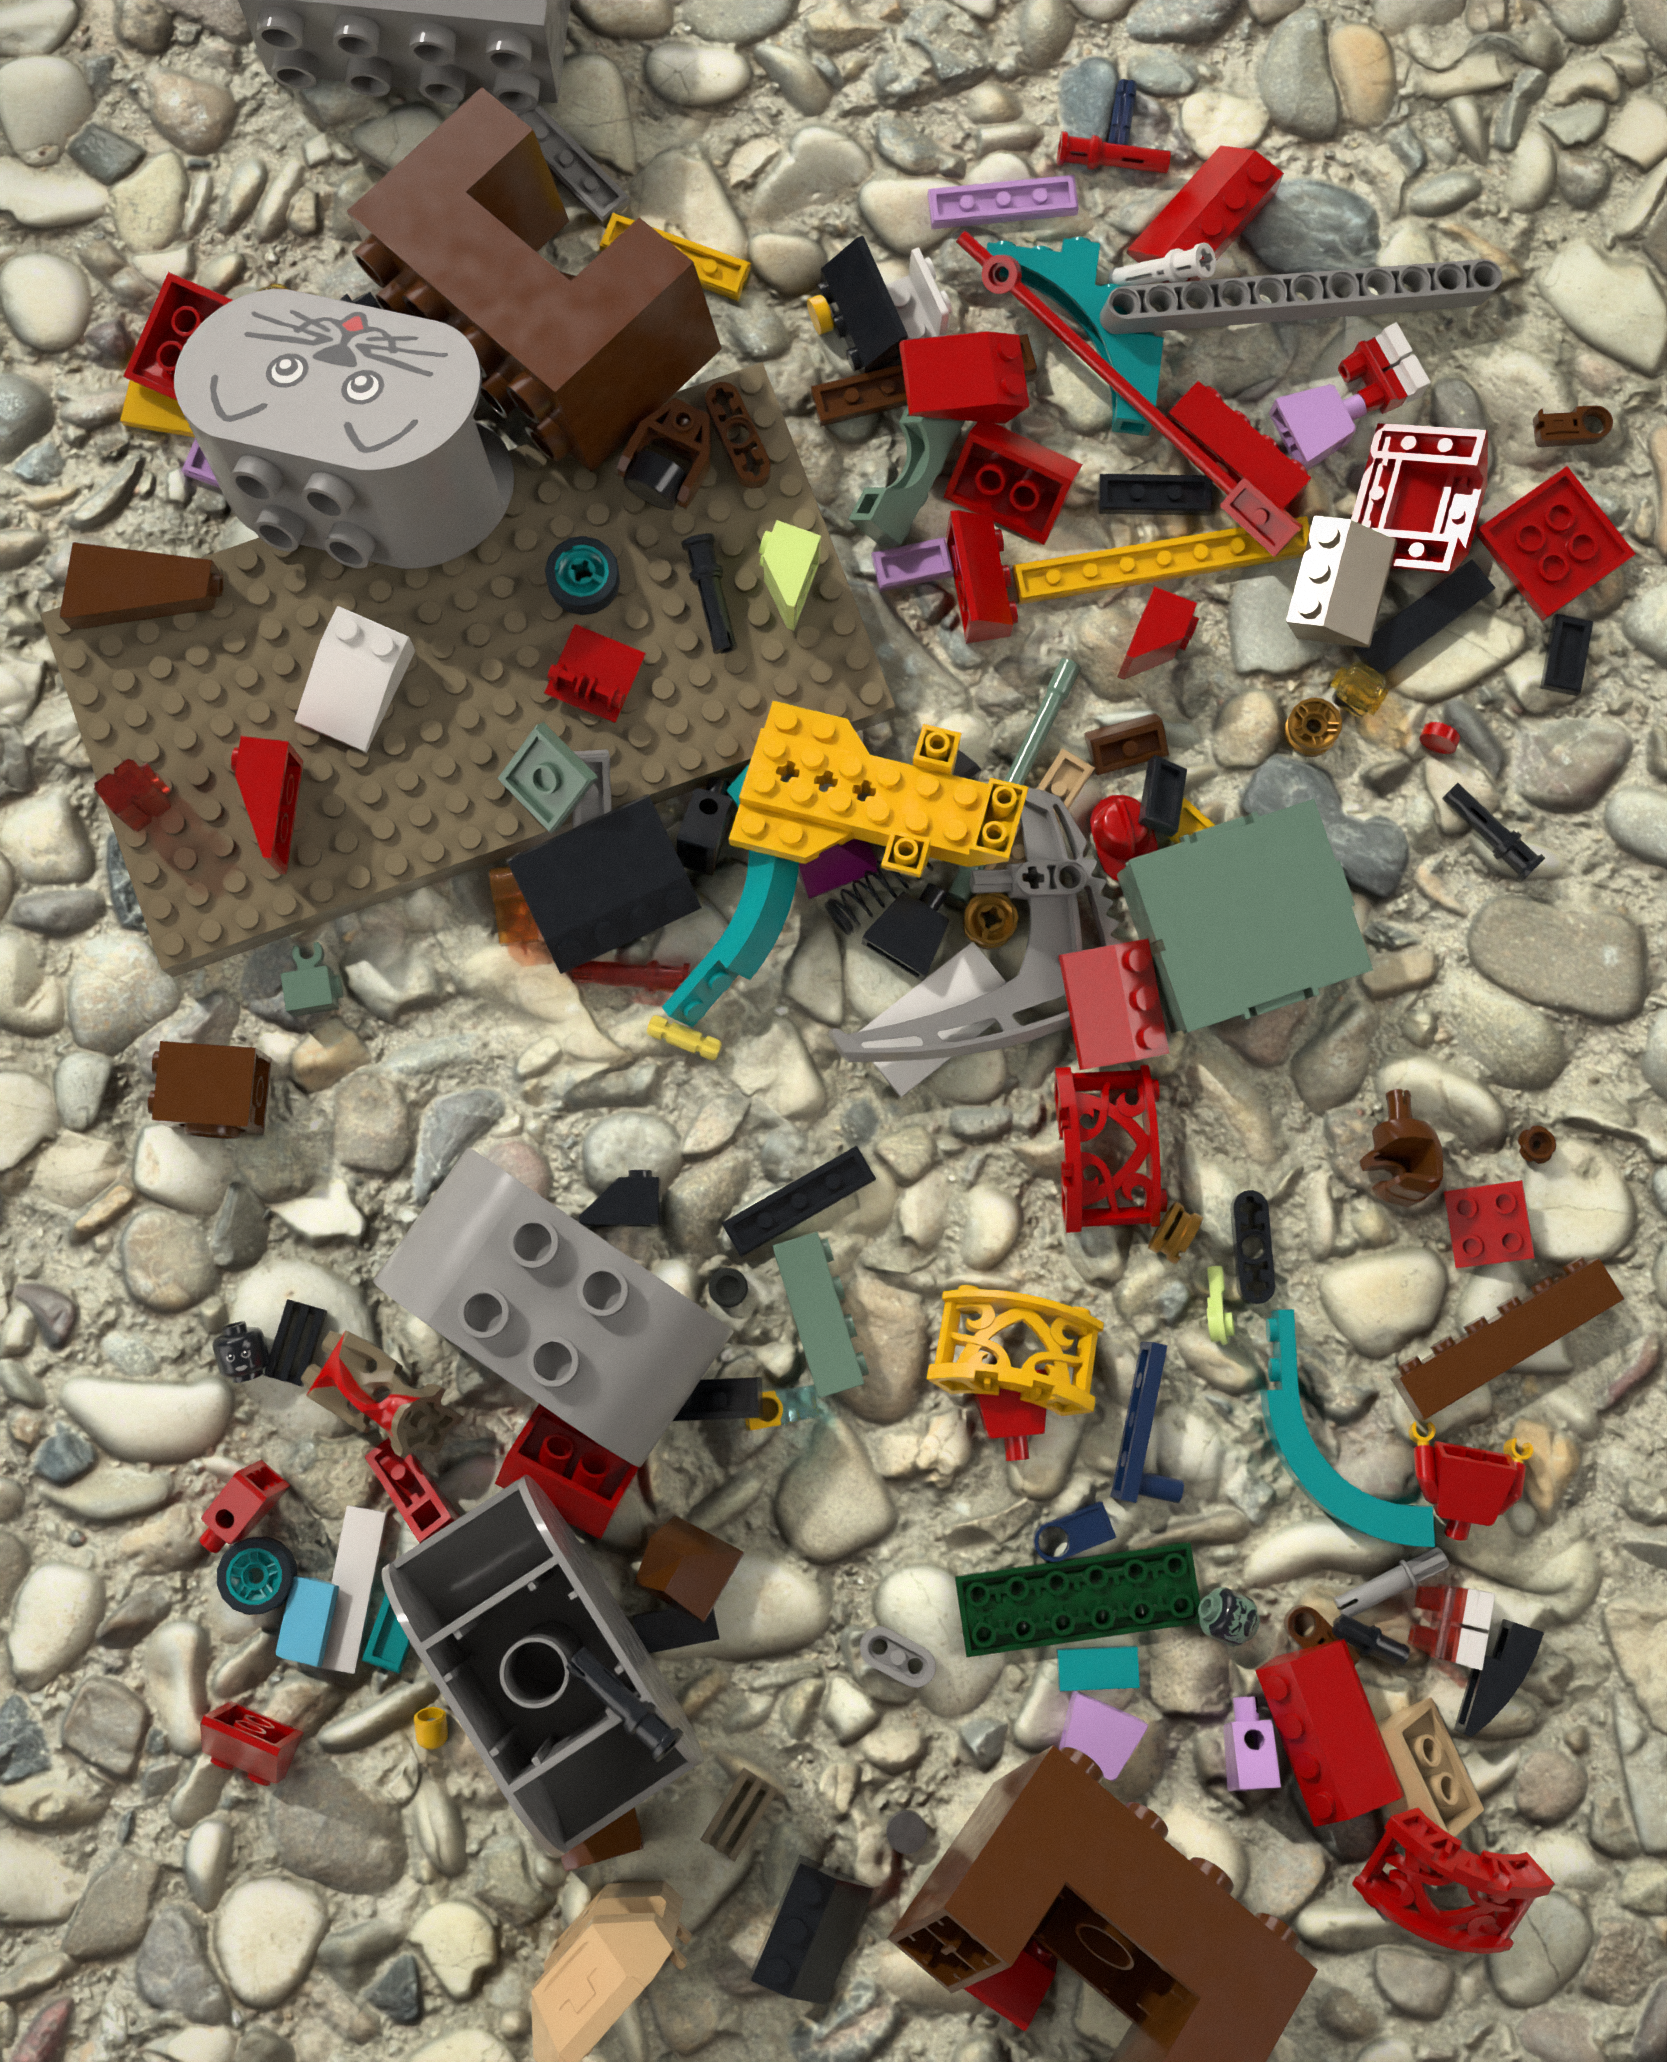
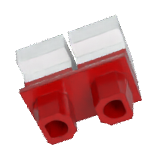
M1397 322L1384 328L1382 333L1368 341L1359 342L1353 353L1342 360L1338 366V372L1347 384L1360 377L1362 378L1366 387L1357 391L1356 394L1363 398L1367 413L1379 409L1384 414L1421 398L1431 383L1416 355L1410 356L1413 350Z

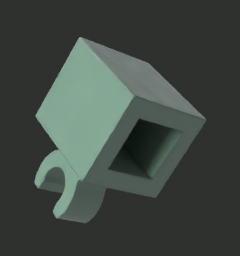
M319 942L313 943L315 953L310 959H303L301 948L298 945L293 946L292 956L298 970L280 973L285 1009L293 1017L338 1010V998H343L344 996L340 975H334V971L327 965L319 966L323 962L325 955L324 949Z

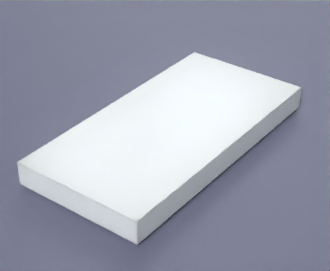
M971 942L860 1031L909 1021L964 1004L1005 984L1006 981L976 944ZM989 1019L939 1031L938 1036L946 1043L977 1038L995 1024L996 1021ZM912 1036L863 1042L861 1045L864 1048L922 1046L923 1041L919 1037ZM952 1057L872 1063L900 1098H902Z

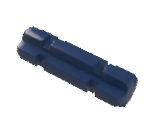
M1121 79L1118 81L1108 143L1128 145L1137 91V83L1134 80Z

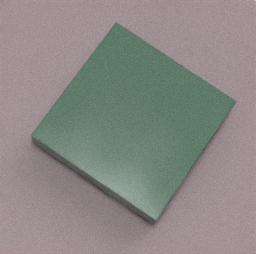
M542 722L534 727L497 779L550 833H553L563 825L597 780L598 776Z

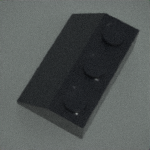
M864 236L857 237L821 268V283L817 284L818 294L824 296L834 314V331L839 339L844 337L849 349L846 350V356L851 369L854 372L859 370L860 374L901 365L899 343L903 340H908V334Z
M800 1854L752 1967L751 1981L788 1998L826 2005L874 1887Z

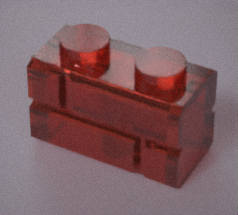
M128 758L114 768V774L107 773L94 783V789L113 814L133 831L139 832L152 822L153 816L158 818L171 808V801L166 796L171 789L147 762L140 766L134 760Z

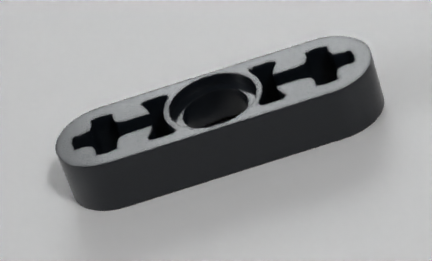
M1247 1190L1235 1196L1230 1206L1237 1292L1243 1301L1249 1304H1261L1267 1302L1275 1292L1269 1206L1266 1198L1260 1192ZM1246 1198H1251L1252 1204L1259 1206V1211L1253 1213L1252 1220L1253 1225L1261 1223L1262 1231L1251 1229L1241 1232L1240 1225H1249L1247 1213L1240 1212V1205L1246 1203ZM1248 1236L1259 1238L1263 1244V1252L1256 1259H1251L1243 1253L1242 1243ZM1264 1262L1265 1270H1257L1258 1282H1265L1266 1289L1259 1291V1298H1256L1253 1291H1247L1246 1283L1253 1281V1271H1244L1243 1264L1257 1265Z

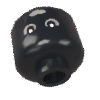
M245 1321L235 1322L222 1327L223 1334L218 1336L212 1343L221 1376L231 1378L233 1383H241L262 1376L264 1374L263 1368L270 1362L262 1330L258 1327H247Z

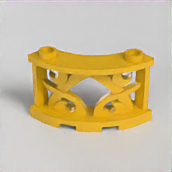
M961 1285L958 1287V1290L943 1291L942 1301L945 1304L935 1364H929L927 1380L951 1395L974 1393L999 1396L1000 1388L1021 1392L1020 1400L1039 1405L1060 1416L1094 1412L1096 1397L1090 1394L1098 1332L1103 1331L1104 1323L1091 1316L1090 1310L1078 1306L1071 1307L1033 1295L979 1289L972 1285ZM961 1313H979L981 1315V1318L975 1321L966 1319L965 1326L970 1332L976 1333L974 1336L958 1333ZM1023 1321L1039 1337L1047 1352H1039L1032 1355L1025 1361L1022 1369L1011 1367L1006 1351L990 1339L1003 1329ZM1062 1330L1072 1336L1078 1335L1075 1356L1063 1354L1062 1350L1070 1349L1075 1339L1069 1340L1065 1338ZM956 1345L965 1346L957 1362H953ZM987 1352L996 1357L997 1363L995 1365L982 1363V1360L988 1356ZM1049 1363L1046 1364L1044 1370L1047 1371L1048 1376L1037 1373L1035 1371V1366L1038 1364ZM1068 1367L1073 1368L1071 1383Z

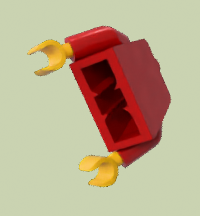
M1416 1421L1409 1427L1410 1439L1418 1444L1414 1448L1417 1481L1424 1499L1433 1505L1436 1515L1447 1519L1444 1534L1449 1538L1466 1541L1472 1523L1492 1526L1499 1515H1503L1522 1497L1526 1466L1523 1464V1460L1530 1458L1534 1452L1531 1443L1527 1442L1522 1445L1521 1455L1515 1450L1516 1437L1505 1442L1503 1446L1504 1454L1435 1441L1434 1447L1429 1445V1441L1436 1432L1435 1425L1429 1421L1427 1423V1437H1421L1417 1434Z

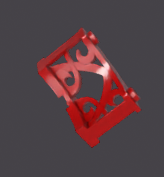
M1140 1065V1070L1072 1073L1071 1067L1055 1068L1054 1103L1059 1140H1063L1065 1161H1060L1061 1212L1066 1233L1082 1232V1227L1130 1224H1151V1227L1160 1226V1212L1167 1211L1166 1189H1161L1160 1146L1155 1102H1159L1160 1089L1158 1079H1151L1148 1065ZM1135 1089L1137 1091L1138 1101L1136 1105L1126 1103V1092L1116 1099L1115 1105L1109 1102V1091ZM1101 1091L1100 1098L1093 1095L1081 1093ZM1094 1110L1097 1111L1098 1118L1095 1126L1092 1129L1084 1128L1080 1123V1117L1087 1115L1093 1119ZM1141 1113H1142V1120H1143V1128H1144V1130H1143V1129L1141 1128V1126L1133 1119L1134 1117L1140 1115ZM1107 1117L1120 1125L1136 1144L1128 1161L1113 1177H1111L1107 1165L1099 1157L1091 1153L1081 1152L1080 1143L1093 1139L1101 1132ZM1145 1158L1146 1176L1140 1173H1136V1171L1144 1162ZM1087 1166L1096 1167L1102 1177L1103 1184L1098 1186L1097 1175L1092 1181H1087L1084 1178L1085 1168ZM1139 1186L1143 1189L1145 1194L1144 1206H1117L1115 1191L1121 1188L1123 1197L1129 1201L1134 1200L1131 1196L1133 1187ZM1107 1198L1109 1208L1082 1209V1207Z
M1419 1807L1389 1818L1384 1827L1387 1831L1360 1875L1356 1876L1352 1882V1885L1363 1896L1369 1906L1378 1909L1404 1929L1440 1946L1478 1954H1491L1510 1950L1514 1944L1510 1936L1535 1898L1548 1895L1555 1885L1552 1879L1527 1852L1499 1854L1483 1850L1479 1856L1460 1848L1462 1841L1436 1825ZM1398 1843L1405 1848V1857L1395 1851ZM1386 1863L1397 1868L1391 1869L1389 1876L1382 1870ZM1455 1881L1467 1887L1469 1897L1475 1903L1465 1908L1444 1911L1433 1904L1423 1883L1433 1886H1444Z

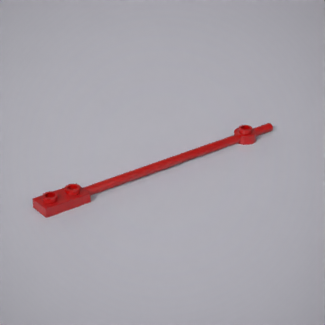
M964 231L957 238L956 243L983 267L981 277L984 286L995 294L1011 293L1227 495L1219 506L1274 557L1277 556L1303 528L1298 521L1248 475L1239 483H1236L1021 282L1022 270L1015 258L1009 255L993 256L967 231ZM1003 267L1009 272L1006 281H1002L999 276V272Z

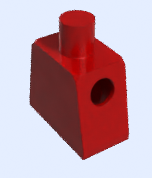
M1044 1369L1035 1370L1037 1373L1048 1376L1047 1371ZM1000 1388L999 1396L974 1394L986 1438H1004L1006 1461L1030 1459L1027 1435L1045 1433L1046 1408L1020 1400L1021 1392Z
M262 1459L237 1471L202 1515L201 1520L208 1528L199 1538L200 1543L210 1552L217 1554L226 1543L232 1545L246 1537L291 1485Z

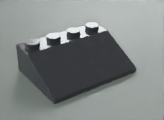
M649 794L506 859L560 974L702 908Z

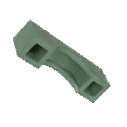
M907 406L899 421L907 446L906 462L902 473L888 487H865L848 520L878 545H901L903 540L910 534L911 525L919 509L927 501L928 492L935 478L943 470L944 461L953 444L959 439L961 428L965 421L909 416Z

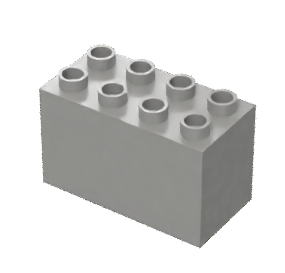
M238 0L267 74H271L280 84L291 88L308 89L315 86L317 79L344 81L353 91L367 96L386 95L389 93L390 87L393 86L419 89L423 96L432 101L454 104L462 101L464 94L473 95L483 87L504 106L514 111L533 110L537 107L538 101L558 103L571 0Z

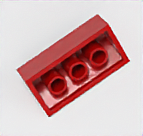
M1220 145L1127 249L1126 253L1140 263L1164 258L1173 249L1191 250L1196 244L1205 242L1212 247L1217 261L1274 197L1284 173L1256 150ZM1198 276L1190 277L1186 282L1199 281L1201 278ZM1169 280L1162 281L1163 283H1172Z
M1345 1639L1278 1655L1255 1670L1314 1827L1353 1819L1399 1800L1404 1796Z

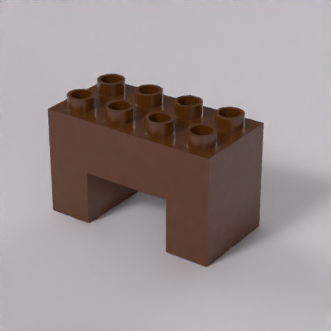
M483 87L474 93L347 210L362 239V242L352 251V255L362 270L382 288L375 297L383 310L435 320L460 331L472 344L481 367V396L504 418H507L517 408L528 416L532 422L525 427L527 434L535 445L555 463H558L566 454L570 453L590 472H593L635 432L640 421L658 410L722 349L694 262L640 217L571 281L537 253L569 222V218L534 130Z
M1054 1745L992 1784L887 1937V1939L952 1994L1011 1967L1032 1936L1132 2022L1109 2062H1266L1318 1971L1317 1968L1296 1951L1300 1943L1299 1938L1286 1923L1266 1913H1257L1254 1916L1230 1895L1234 1889V1884L1220 1867L1199 1857H1193L1188 1860L1165 1840L1169 1831L1166 1823L1160 1816L1142 1804L1128 1802L1124 1805L1100 1785L1104 1775L1093 1759L1075 1748L1064 1747L1059 1750Z

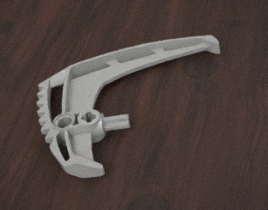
M1028 789L1020 818L1026 856L1025 863H1010L1006 869L971 870L969 885L972 887V893L1007 892L1009 898L1029 900V937L1018 976L987 994L931 1015L846 1034L837 1028L829 1030L828 1034L834 1047L846 1062H892L963 1056L1032 1041L1071 1026L1069 1010L1025 1026L1017 1023L1012 1017V1014L1066 995L1058 955L1083 951L1076 893L1082 889L1086 890L1101 947L1122 943L1111 936V932L1119 925V922L1106 915L1113 901L1100 895L1106 880L1092 877L1097 860L1083 857L1087 841L1059 796L1040 789ZM1054 810L1068 837L1074 857L1073 860L1068 859ZM1061 870L1068 872L1072 878L1070 889L1062 886L1059 881ZM1027 874V878L1034 879V885L1030 886L1029 882H1023L1022 876ZM989 1019H994L1002 1032L949 1043H946L938 1036L939 1031ZM912 1036L919 1037L923 1041L922 1046L864 1048L861 1045L863 1042Z

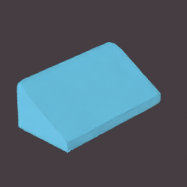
M295 1576L293 1578L277 1643L276 1656L322 1667L339 1592L338 1585L312 1577Z

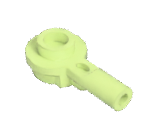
M1211 1266L1207 1268L1210 1297L1207 1298L1209 1334L1211 1342L1221 1341V1344L1225 1345L1228 1344V1336H1235L1234 1319L1232 1312L1225 1313L1222 1296L1225 1292L1223 1267Z

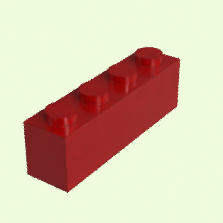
M1197 381L1168 412L1167 418L1236 483H1239L1248 475L1285 510L1305 491L1311 480L1302 463L1296 459H1289L1279 450V446L1274 439L1265 434L1261 435L1251 426L1250 420L1246 415L1238 410L1233 411L1223 402L1221 395L1210 386L1205 387L1200 381Z

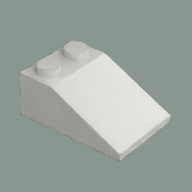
M337 606L320 641L294 721L367 753L416 651L409 636Z

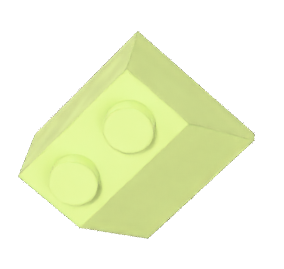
M776 520L773 531L766 530L759 548V553L762 554L759 566L764 567V582L786 627L794 631L820 563L821 535Z

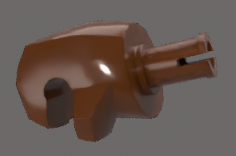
M1394 1089L1385 1094L1389 1119L1373 1128L1374 1150L1363 1156L1359 1162L1362 1171L1386 1170L1392 1174L1393 1178L1391 1180L1379 1181L1372 1187L1379 1200L1408 1208L1425 1200L1439 1188L1443 1178V1151L1438 1135L1432 1126L1425 1121L1413 1119L1411 1092L1405 1090L1403 1096V1089Z

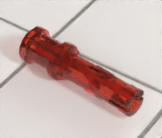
M590 960L572 969V982L645 988V992L654 995L657 991L675 992L691 974V963H684L683 966L661 965L658 960H651V962H647V965Z

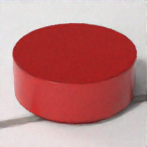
M1430 722L1424 725L1419 740L1423 746L1434 752L1452 754L1457 749L1460 735L1457 730L1447 724Z

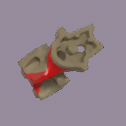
M345 1330L343 1335L333 1331L327 1334L322 1342V1350L330 1355L323 1368L313 1363L307 1367L301 1377V1381L309 1389L306 1395L309 1399L365 1433H368L371 1428L369 1425L371 1419L374 1420L391 1440V1447L395 1454L404 1459L418 1449L439 1453L444 1445L446 1434L454 1425L460 1424L464 1416L441 1404V1399L446 1389L437 1384H427L422 1389H414L408 1386L399 1376L403 1367L400 1363L370 1341ZM374 1360L377 1363V1370L370 1373L367 1370L368 1364ZM390 1390L391 1394L382 1402L376 1401V1394ZM350 1402L361 1411L359 1414L351 1411L349 1407Z

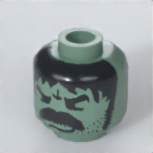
M1227 1587L1216 1588L1209 1595L1205 1596L1199 1604L1200 1627L1205 1635L1231 1647L1240 1646L1246 1641L1251 1640L1258 1631L1260 1618L1257 1606L1252 1599Z

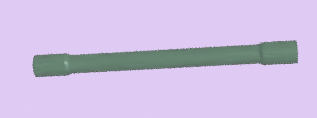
M1061 658L1047 687V693L1004 781L1019 785L1024 784L1063 701L1068 697L1081 671V666L1076 662ZM961 865L948 891V895L960 902L969 903L973 895L972 887L969 885L971 870H983L984 865L973 867Z

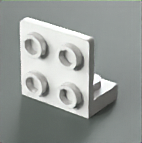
M919 247L911 250L909 275L886 284L908 334V340L946 336V330L950 326L948 316L952 312L948 295L944 290L939 292L934 281L936 279V271L929 257L924 259Z

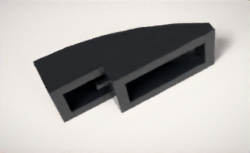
M1502 1619L1492 1657L1485 1655L1482 1670L1471 1669L1454 1730L1473 1737L1505 1707L1524 1681L1537 1655L1544 1632Z

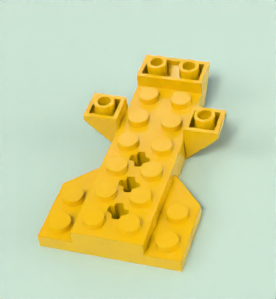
M773 701L765 727L760 730L739 795L740 805L729 836V844L807 864L818 858L819 853L838 843L841 846L852 839H858L886 846L881 868L919 878L930 858L966 867L1008 862L1029 787L990 778L987 784L953 775L962 735L960 732L923 724L913 756V765L870 755L846 718ZM787 774L795 775V777L790 778L789 782L782 781V776ZM824 784L833 785V787L828 788L827 792L820 791V786ZM862 793L870 794L865 801L858 800V795Z

